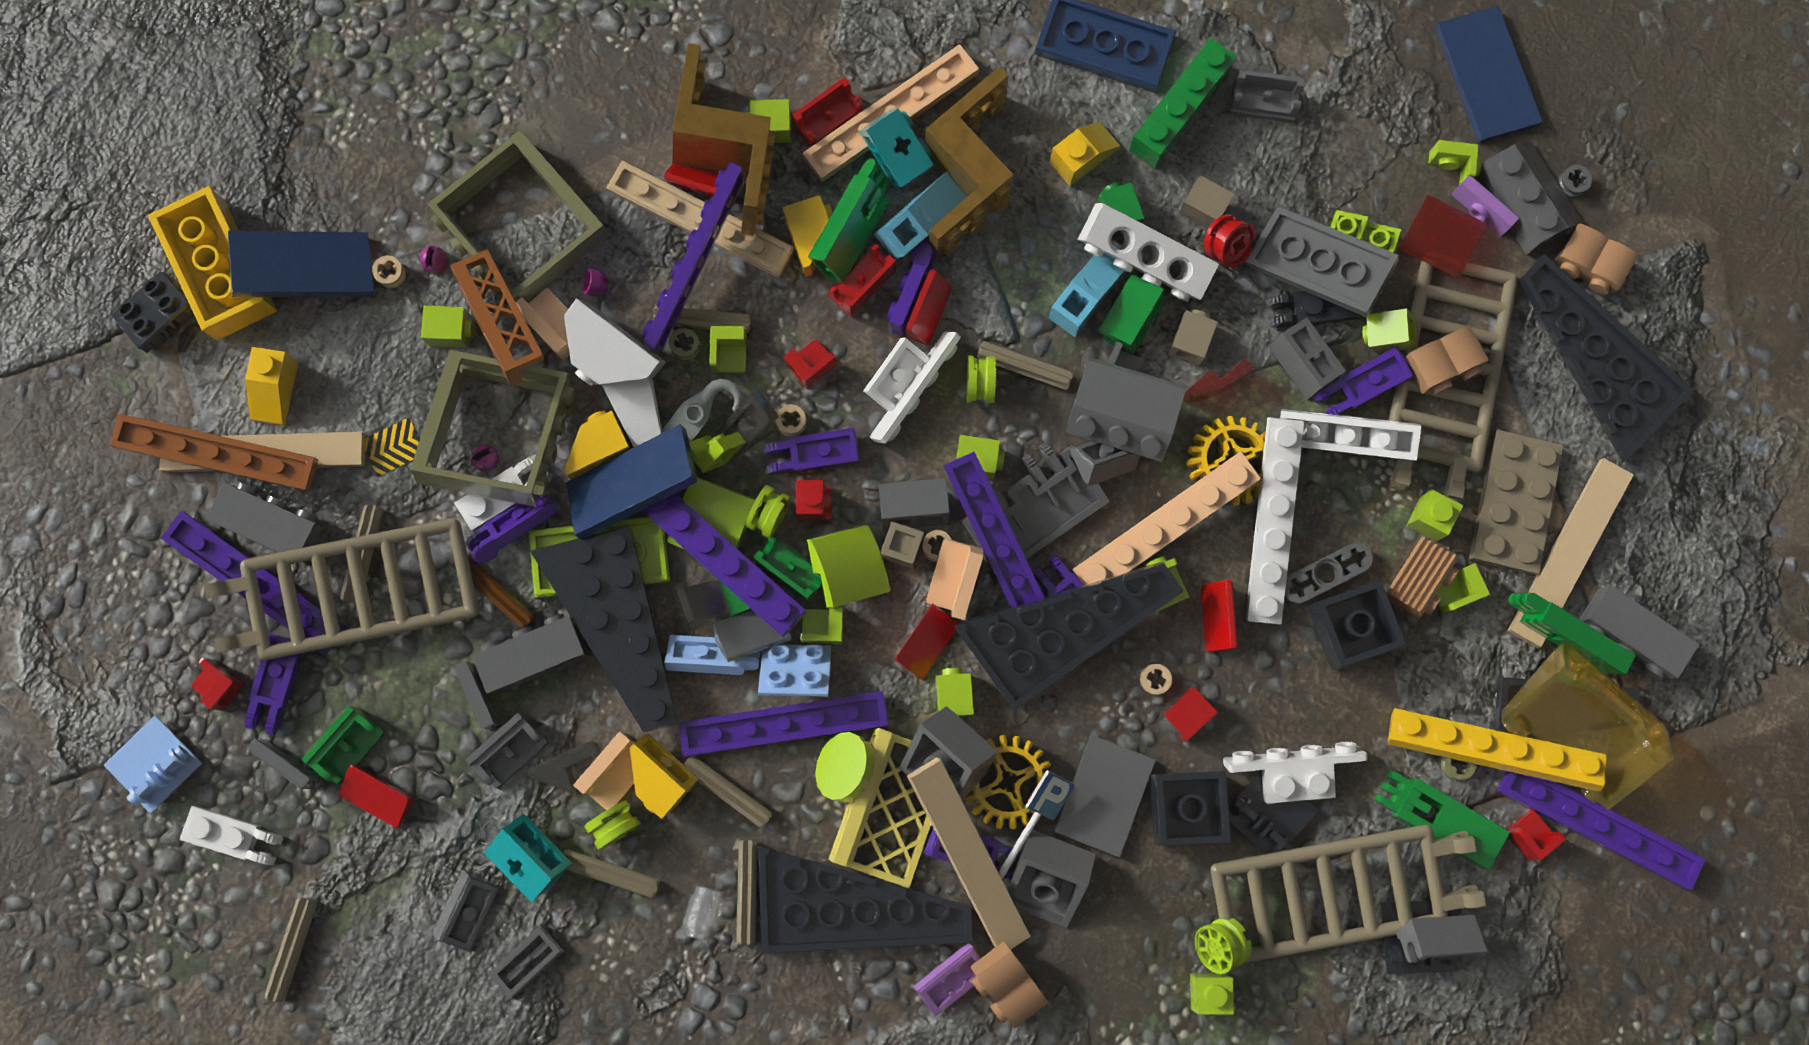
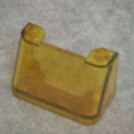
M1563 642L1548 656L1502 710V723L1513 735L1517 736L1520 734L1525 737L1532 733L1542 741L1606 754L1603 789L1599 792L1581 788V791L1591 802H1599L1607 810L1615 806L1673 760L1669 734L1663 724L1567 642Z

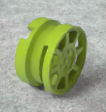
M968 356L967 403H972V401L976 400L994 403L996 357L987 356L986 359L977 360L974 356Z
M765 485L751 508L746 521V527L753 531L756 529L762 531V535L767 538L772 535L774 536L791 502L788 500H791L792 497L785 493L779 495L775 493V488Z
M627 800L604 811L584 826L588 834L594 835L596 839L594 844L598 851L626 836L628 832L635 830L641 825L638 818L632 817L629 810L631 807Z
M1221 917L1211 924L1201 927L1196 933L1195 947L1202 963L1214 973L1225 974L1232 970L1233 967H1238L1247 962L1251 956V941L1245 939L1243 932L1246 930L1237 920L1233 918L1228 920L1225 917ZM1201 939L1205 941V947H1202Z

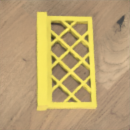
M874 728L869 742L875 757L873 775L870 781L866 780L862 787L865 789L862 794L848 802L829 860L909 888L931 826L929 825L930 820L927 814H925L924 809L918 812L915 811L908 794L915 791L913 787L905 789L898 774L901 771L899 769L900 766L895 768L890 757L895 742L907 746L909 749L912 740L880 728ZM888 763L891 771L884 774ZM894 775L901 793L884 801L879 791L881 780ZM877 796L879 804L873 806L875 797ZM904 797L912 815L894 823L886 805ZM882 808L890 826L872 834L867 823L869 814ZM925 814L923 823L921 824L919 816ZM914 819L919 829L917 840L904 845L897 827ZM865 829L868 837L861 840L863 831ZM892 830L900 848L882 856L875 838ZM871 841L879 859L867 865L853 861L858 847ZM914 847L910 857L907 850ZM902 852L908 863L904 878L892 875L885 862ZM881 863L884 871L872 867Z

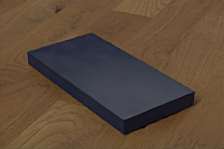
M1052 0L1034 55L1156 93L1177 31L1080 0Z
M1499 5L1437 23L1435 30L1478 144L1538 127L1543 122Z
M228 231L232 297H373L374 288L368 232Z
M679 424L567 481L566 485L574 535L583 540L697 483L687 430Z

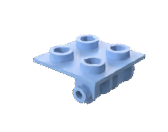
M778 644L762 650L758 695L828 697L829 677L831 676V646Z
M154 715L104 766L130 792L127 799L133 805L138 806L141 804L149 813H152L202 762Z

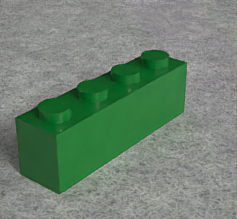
M1210 37L1133 136L1129 151L1155 169L1230 73L1237 56Z

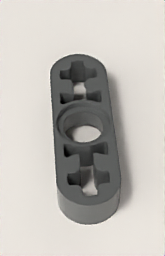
M1352 543L1290 574L1286 579L1284 601L1292 605L1301 604L1368 570L1373 561L1371 550L1362 543ZM1351 550L1354 554L1360 553L1363 559L1359 561L1360 568L1355 563L1342 569L1340 563L1352 556ZM1320 565H1329L1334 570L1335 577L1331 583H1324L1318 578L1317 570ZM1310 579L1312 585L1300 591L1301 598L1297 593L1292 595L1289 593L1288 589L1292 587L1291 580L1295 584H1299Z

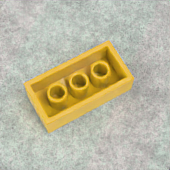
M210 186L148 215L202 331L218 341L277 312L271 297H232L228 231L239 230L225 200Z

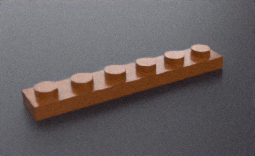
M118 414L109 444L113 448L308 492H310L319 459L308 455L124 414Z

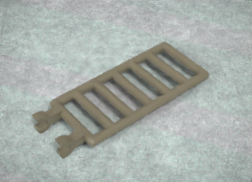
M1426 253L1421 259L1411 308L1416 324V349L1420 348L1418 341L1421 329L1448 335L1466 327V325L1424 316L1427 298L1498 315L1495 332L1471 327L1479 343L1492 345L1489 363H1485L1481 367L1483 372L1479 374L1486 376L1483 394L1454 387L1437 395H1434L1433 391L1424 393L1480 407L1477 425L1406 409L1408 390L1418 393L1422 392L1413 377L1395 386L1389 421L1420 424L1423 427L1474 439L1470 457L1419 445L1417 458L1450 466L1447 483L1442 495L1457 502V499H1463L1466 470L1478 472L1483 467L1518 286V276L1512 272ZM1433 268L1504 284L1501 302L1430 285ZM1416 349L1403 350V358ZM1396 458L1389 488L1403 491L1405 486H1410L1413 460Z
M457 518L245 559L240 564L242 577L203 584L206 598H216L244 591L246 594L253 631L214 639L217 653L256 645L257 653L261 660H271L471 619L479 613L462 525ZM449 533L464 605L443 610L429 542V536ZM415 539L429 613L409 617L394 543ZM380 546L395 620L374 624L360 550ZM346 553L361 627L340 631L325 557ZM311 560L326 634L305 638L291 564ZM277 567L291 641L271 645L256 571Z
M1420 825L1216 863L1211 867V877L1219 918L1225 917L1228 920L1233 918L1226 876L1247 872L1260 946L1251 947V956L1245 963L1396 936V932L1413 918L1400 844L1421 841L1433 914L1414 918L1446 917L1449 910L1486 906L1484 892L1482 890L1478 891L1476 885L1444 892L1438 856L1476 852L1474 837H1468L1467 831H1461L1449 836L1434 838L1431 826ZM1386 847L1399 920L1378 924L1365 850ZM1351 853L1364 927L1343 930L1330 857ZM1316 859L1329 933L1308 937L1295 863ZM1281 866L1294 940L1274 943L1260 870Z

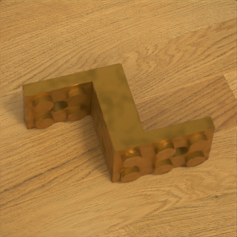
M688 43L673 126L672 163L717 171L727 170L730 162L742 167L748 176L741 235L754 237L756 225L763 224L776 131L770 130L771 117L700 105V98L703 96L705 87L706 59H700L701 45Z
M1001 66L926 128L925 143L932 154L929 157L930 160L942 173L947 171L967 196L929 230V243L933 246V254L937 260L943 254L949 256L955 252L961 245L960 240L968 233L971 235L977 233L986 223L984 220L992 212L995 214L1000 213L1010 202L1009 198L1012 191L1011 186L1014 174L975 134L985 118L989 115L991 117L996 116L1006 104L1005 99L1008 91L1009 75Z

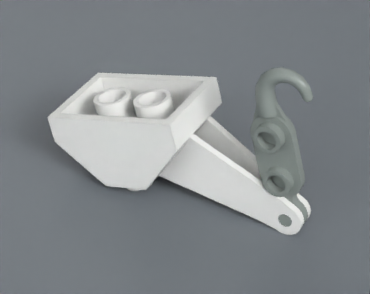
M576 299L564 314L571 364L578 368L575 374L591 386L592 384H601L633 447L679 424L687 430L689 442L693 441L709 419L713 399L722 390H727L733 394L735 403L732 410L734 412L739 411L743 399L740 388L730 380L718 379L708 384L700 393L684 401L662 429L652 378L657 375L666 361L587 301Z

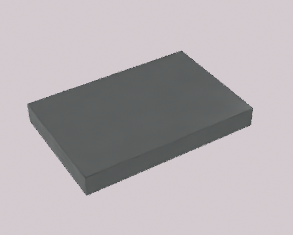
M1091 734L1072 781L1075 786L1063 805L1054 832L1120 858L1156 760Z

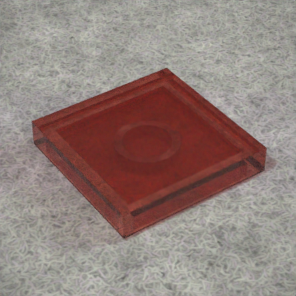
M1427 195L1398 249L1458 279L1463 273L1487 223Z

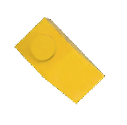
M1101 122L1078 128L1053 147L1049 163L1066 183L1071 186L1117 151L1120 145Z
M820 195L782 207L784 219L805 277L811 276L816 268V265L808 258V255L833 213L830 204L823 205Z
M252 347L245 376L250 420L285 426L299 363L286 352Z
M612 411L594 413L587 418L588 422L580 426L564 468L566 475L570 479L631 449L620 423Z
M649 733L630 747L636 796L650 812L657 814L663 819L680 803L699 779Z

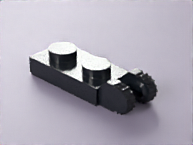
M1305 291L1295 292L1291 295L1274 296L1266 300L1267 308L1276 309L1288 306L1292 308V314L1278 315L1271 318L1270 325L1272 328L1294 326L1305 318H1308L1312 325L1356 320L1362 317L1360 314Z

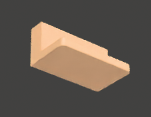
M548 288L544 289L529 304L521 297L516 304L526 323L564 361L570 355L564 314L568 308Z
M944 539L926 602L951 610V617L965 620L984 556L983 549L954 540Z
M619 731L573 786L582 794L591 796L605 810L618 804L634 785L630 747L635 741L627 734Z

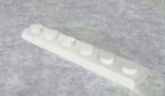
M1267 417L1245 620L1273 624L1282 623L1304 421Z

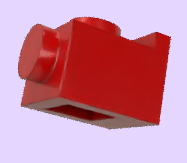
M796 480V515L798 521L832 520V486H825L823 480Z

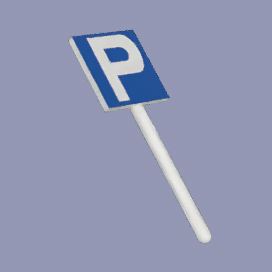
M1049 771L1045 772L1025 806L1034 811V814L998 873L1001 879L1005 876L1040 816L1043 815L1054 821L1075 784Z

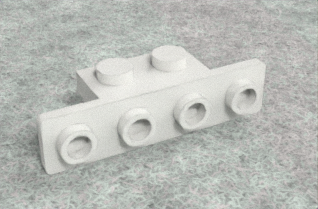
M944 332L928 355L924 354L906 338H901L863 391L887 410L885 416L870 435V439L874 442L886 444L897 436L901 429L900 423L906 415L916 409L920 402L919 396L936 381L940 366L955 354L957 350L956 344L961 338L958 333Z
M1339 742L1335 744V748L1324 749L1319 745H1305L1301 747V751L1290 752L1285 748H1271L1267 750V754L1253 755L1251 751H1237L1232 753V757H1224L1223 764L1231 773L1262 770L1263 799L1268 804L1336 798L1334 764L1367 761V753L1359 746H1356V743Z

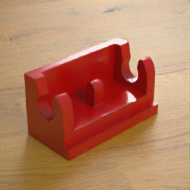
M845 77L792 114L795 130L809 147H812L863 111V103L860 96L855 97L853 95L851 85Z
M874 244L870 251L851 269L844 283L838 282L827 294L850 317L896 272V260L890 255L885 257L879 251L880 248L877 244Z

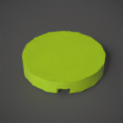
M851 732L839 733L828 741L817 760L815 772L817 787L823 796L837 802H850L862 794L865 790L862 787L866 780H871L874 772L875 757L870 743L865 741L863 737Z

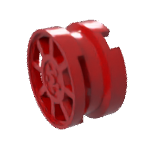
M1222 215L1208 228L1204 238V251L1207 256L1214 260H1219L1220 263L1228 267H1237L1246 261L1253 250L1250 245L1252 240H1256L1255 229L1253 226L1240 221L1232 215ZM1227 220L1226 224L1222 226V222ZM1218 226L1217 232L1213 234L1215 228Z

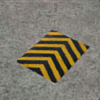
M409 418L365 438V451L377 477L414 459L420 439Z

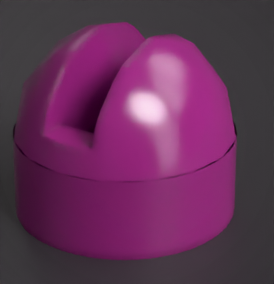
M427 246L420 254L421 265L431 274L442 273L448 266V256L438 246ZM431 253H433L432 266L428 265Z
M587 269L583 279V294L589 296L605 294L609 288L607 285L609 279L605 273L599 270Z
M488 444L478 445L471 452V463L481 472H490L499 464L498 452ZM488 450L491 452L490 454L482 457L479 461H476L477 457L484 454Z

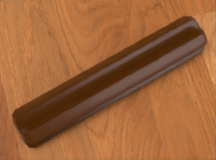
M468 556L474 587L520 628L529 627L534 621L535 615ZM453 560L451 565L456 570L455 561Z

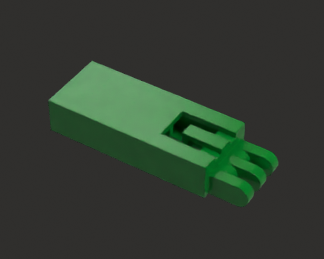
M868 159L859 174L854 175L808 255V258L827 279L844 283L890 202L883 195L890 184V179L878 167L874 159Z
M1512 593L1509 596V604L1524 613L1520 623L1601 673L1627 674L1636 656L1634 653L1536 593Z
M1389 770L1387 777L1398 783V785L1394 787L1389 783L1383 782L1380 788L1392 796L1389 800L1383 795L1376 794L1375 802L1393 812L1392 817L1409 827L1431 826L1434 838L1467 831L1468 837H1474L1476 852L1455 854L1481 869H1491L1510 833L1509 831L1419 778H1411L1409 780L1399 773ZM1416 807L1424 814H1428L1431 807L1439 810V813L1435 814L1436 818L1432 824L1413 813L1412 810Z

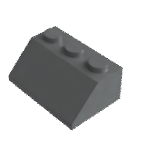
M1531 142L1515 144L1487 159L1482 164L1480 173L1476 178L1484 188L1518 216L1519 219L1509 229L1526 255L1571 231L1579 223L1583 224V221Z
M1089 357L1065 433L1163 462L1175 429L1187 386Z

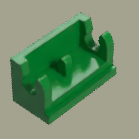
M1131 274L1099 328V332L1105 335L1104 341L1112 346H1115L1117 341L1123 343L1121 350L1134 355L1165 303L1164 289Z
M770 536L766 547L763 550H759L753 557L759 566L808 603L811 602L823 586L821 574L813 573L811 561L778 536Z
M348 706L301 760L328 782L332 780L337 785H340L351 764L358 765L386 731L360 708Z

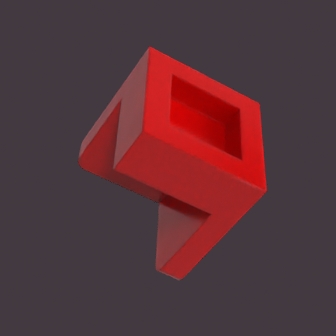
M813 340L800 352L793 348L784 356L786 366L806 389L837 365V359L833 352L828 353L818 340Z
M202 657L198 663L204 669L191 684V687L203 696L200 702L210 710L224 711L245 686V683L215 659Z
M1192 687L1179 697V700L1164 713V716L1180 733L1178 737L1183 742L1191 738L1218 712L1195 687Z
M1528 810L1506 829L1510 832L1508 838L1526 859L1531 860L1544 859L1566 840L1562 832H1552L1534 810Z

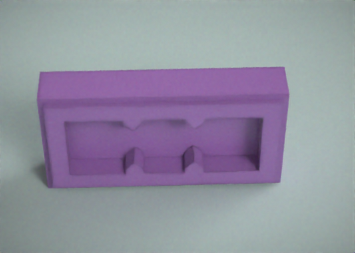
M1468 175L1451 194L1469 209V213L1474 219L1484 222L1500 237L1519 219L1514 212L1472 176Z
M970 943L964 945L913 986L935 1017L974 986L971 980L976 975L970 966L981 958Z

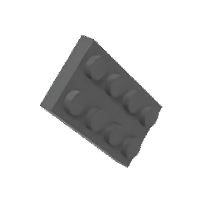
M1277 206L1248 257L1246 264L1251 269L1364 317H1368L1399 262V255Z

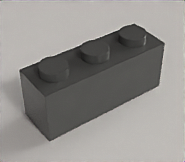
M223 482L205 517L206 520L277 552L318 545L326 529L315 523L318 518L317 516L298 509L296 514L285 510L287 503L270 495L264 501L255 496L258 490L241 482H238L236 487ZM304 561L302 563L308 565L309 561Z
M1612 585L1598 589L1579 620L1636 655L1634 661L1644 667L1643 672L1658 681L1679 678L1700 645Z
M558 614L544 621L545 626L535 630L532 627L523 628L512 634L513 639L503 643L500 640H495L480 647L481 652L472 655L486 694L498 695L590 657L581 633L570 616L564 617V614Z

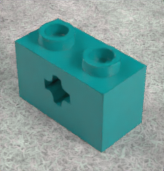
M898 108L889 110L859 131L879 165L890 179L893 187H903L933 166L929 158L932 156L929 147L922 139L918 141L912 131L914 124L905 111L900 112ZM902 140L904 144L900 148L902 152H895L893 148L897 146L896 141Z
M524 813L505 826L484 851V854L531 903L549 890L572 864Z

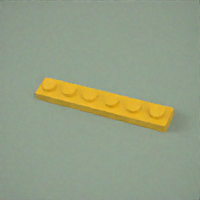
M1394 708L1391 715L1388 745L1599 792L1604 787L1606 754Z

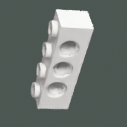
M1095 203L1078 240L1086 244L1084 250L1100 258H1102L1104 253L1115 259L1113 265L1131 273L1133 268L1144 273L1141 279L1160 287L1161 283L1171 287L1170 294L1185 302H1188L1190 298L1202 299L1219 263L1103 203ZM1119 230L1124 235V243L1120 248L1115 249L1111 243V238ZM1148 245L1153 251V257L1150 262L1144 264L1140 253ZM1177 260L1181 265V272L1179 276L1173 279L1169 273V268Z
M1287 409L1281 410L1280 419L1304 421L1301 446L1303 448L1417 460L1421 434L1420 424Z

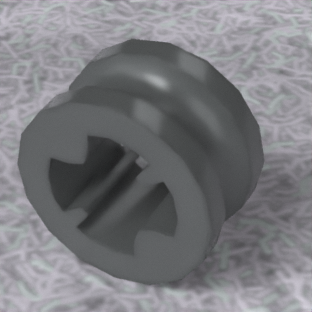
M1572 165L1559 176L1557 183L1566 197L1576 198L1581 196L1591 186L1592 175L1586 167ZM1573 175L1576 176V182L1581 183L1577 188L1573 187V181L1568 180Z

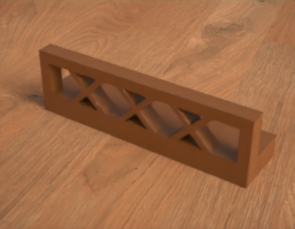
M488 249L450 265L456 282L510 387L523 382L520 370L545 359ZM485 262L487 263L489 271L485 280L470 275L469 269ZM488 289L503 294L499 306L484 302ZM490 312L495 313L494 317L491 316ZM502 315L516 319L517 323L512 333L498 329L497 326ZM521 330H522L524 336L519 335V333H520ZM504 339L509 340L508 344L505 343ZM516 342L529 345L533 353L518 360H514L511 354Z

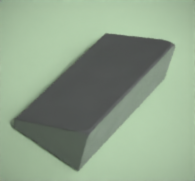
M1095 441L1073 447L1070 451L1084 482L1088 486L1135 470L1140 458L1138 454Z
M752 610L713 624L715 642L727 662L791 640L789 632L782 638Z
M462 870L433 931V936L439 942L470 952L500 886Z

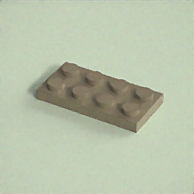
M1502 430L1493 432L1469 560L1534 576L1540 573L1563 445Z

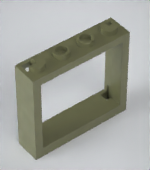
M520 130L427 203V205L435 214L430 219L442 233L447 230L452 233L455 238L450 242L463 257L468 253L470 256L480 253L481 251L450 215L523 157L586 229L583 234L514 290L505 281L515 302L521 297L528 302L609 235L603 224ZM486 262L473 267L483 280H485L489 271ZM492 290L496 294V296L501 300L503 294L501 292Z
M450 350L410 468L418 484L536 507L539 496H544L547 490L548 477L546 473L548 466H553L556 460L557 446H555L557 436H562L565 430L566 416H564L566 406H571L574 400L575 387L571 386L568 373L536 366H529L520 370L523 382L515 386L554 393L527 485L523 486L436 468L466 376L509 385L495 358Z

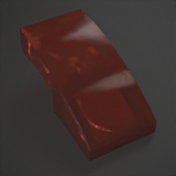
M1245 358L1221 379L1211 369L1185 392L1183 401L1191 403L1219 395L1240 383L1251 373L1254 367Z

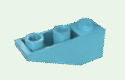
M946 171L874 233V236L892 258L903 257L929 235L930 228L967 196Z
M1105 253L1102 258L1094 255L1051 307L1048 318L1076 337L1125 271L1113 265L1115 260L1113 257Z

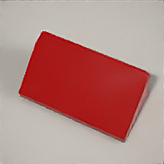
M673 163L665 171L663 177L671 185L713 197L717 190L715 183L719 172Z
M929 270L906 325V338L924 345L930 344L952 292V286L936 270Z
M1231 580L1204 584L1201 586L1205 650L1207 652L1234 650L1238 645L1233 582Z
M932 604L894 661L923 680L956 632L954 625L960 623L938 606Z
M353 764L349 766L338 796L397 829L416 797L359 765Z

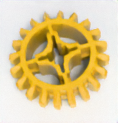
M1233 416L1226 418L1225 425L1219 418L1213 421V428L1205 424L1201 428L1203 435L1196 434L1192 439L1197 446H1190L1187 451L1190 455L1196 457L1186 462L1188 467L1197 468V470L1189 475L1190 479H1202L1218 468L1229 456L1232 458L1240 451L1248 462L1257 458V474L1261 478L1266 431L1261 435L1257 434L1255 431L1259 428V424L1256 422L1250 428L1246 427V417H1242L1237 425H1235ZM1229 437L1241 439L1250 447L1241 448L1236 445L1233 438ZM1218 440L1220 445L1218 447L1219 459L1208 464L1207 451L1209 445L1213 441ZM1260 480L1230 500L1233 507L1238 506L1240 497L1245 504H1250L1253 501L1252 494L1258 498Z
M1005 735L999 737L1000 747H995L994 741L991 738L987 739L986 741L998 751L993 760L996 778L991 784L981 789L978 783L972 790L973 795L967 796L964 799L965 803L968 804L976 800L979 805L972 810V813L977 815L984 809L987 813L983 818V823L988 824L992 816L997 817L996 828L998 829L1002 828L1004 819H1008L1010 829H1016L1015 818L1020 817L1022 824L1027 826L1029 819L1026 814L1030 812L1033 815L1034 811L1024 806L1019 791L1022 782L1035 776L1036 789L1044 776L1042 769L1050 767L1051 763L1050 761L1038 763L1037 759L1044 752L1039 749L1031 755L1028 751L1031 749L1033 742L1030 740L1024 744L1022 749L1018 747L1020 742L1019 736L1013 737L1011 746H1007ZM1001 753L1018 755L1025 759L1030 766L1020 771H1013L1007 766ZM1000 765L1004 772H1009V776L1013 774L1016 777L1024 774L1022 778L1017 779V782L1012 784L1015 799L1012 792H1006L1007 788L991 790L992 787L999 785V782L1003 780V772ZM996 793H1002L1007 796L1015 811L1004 812L997 810L989 805L984 798Z

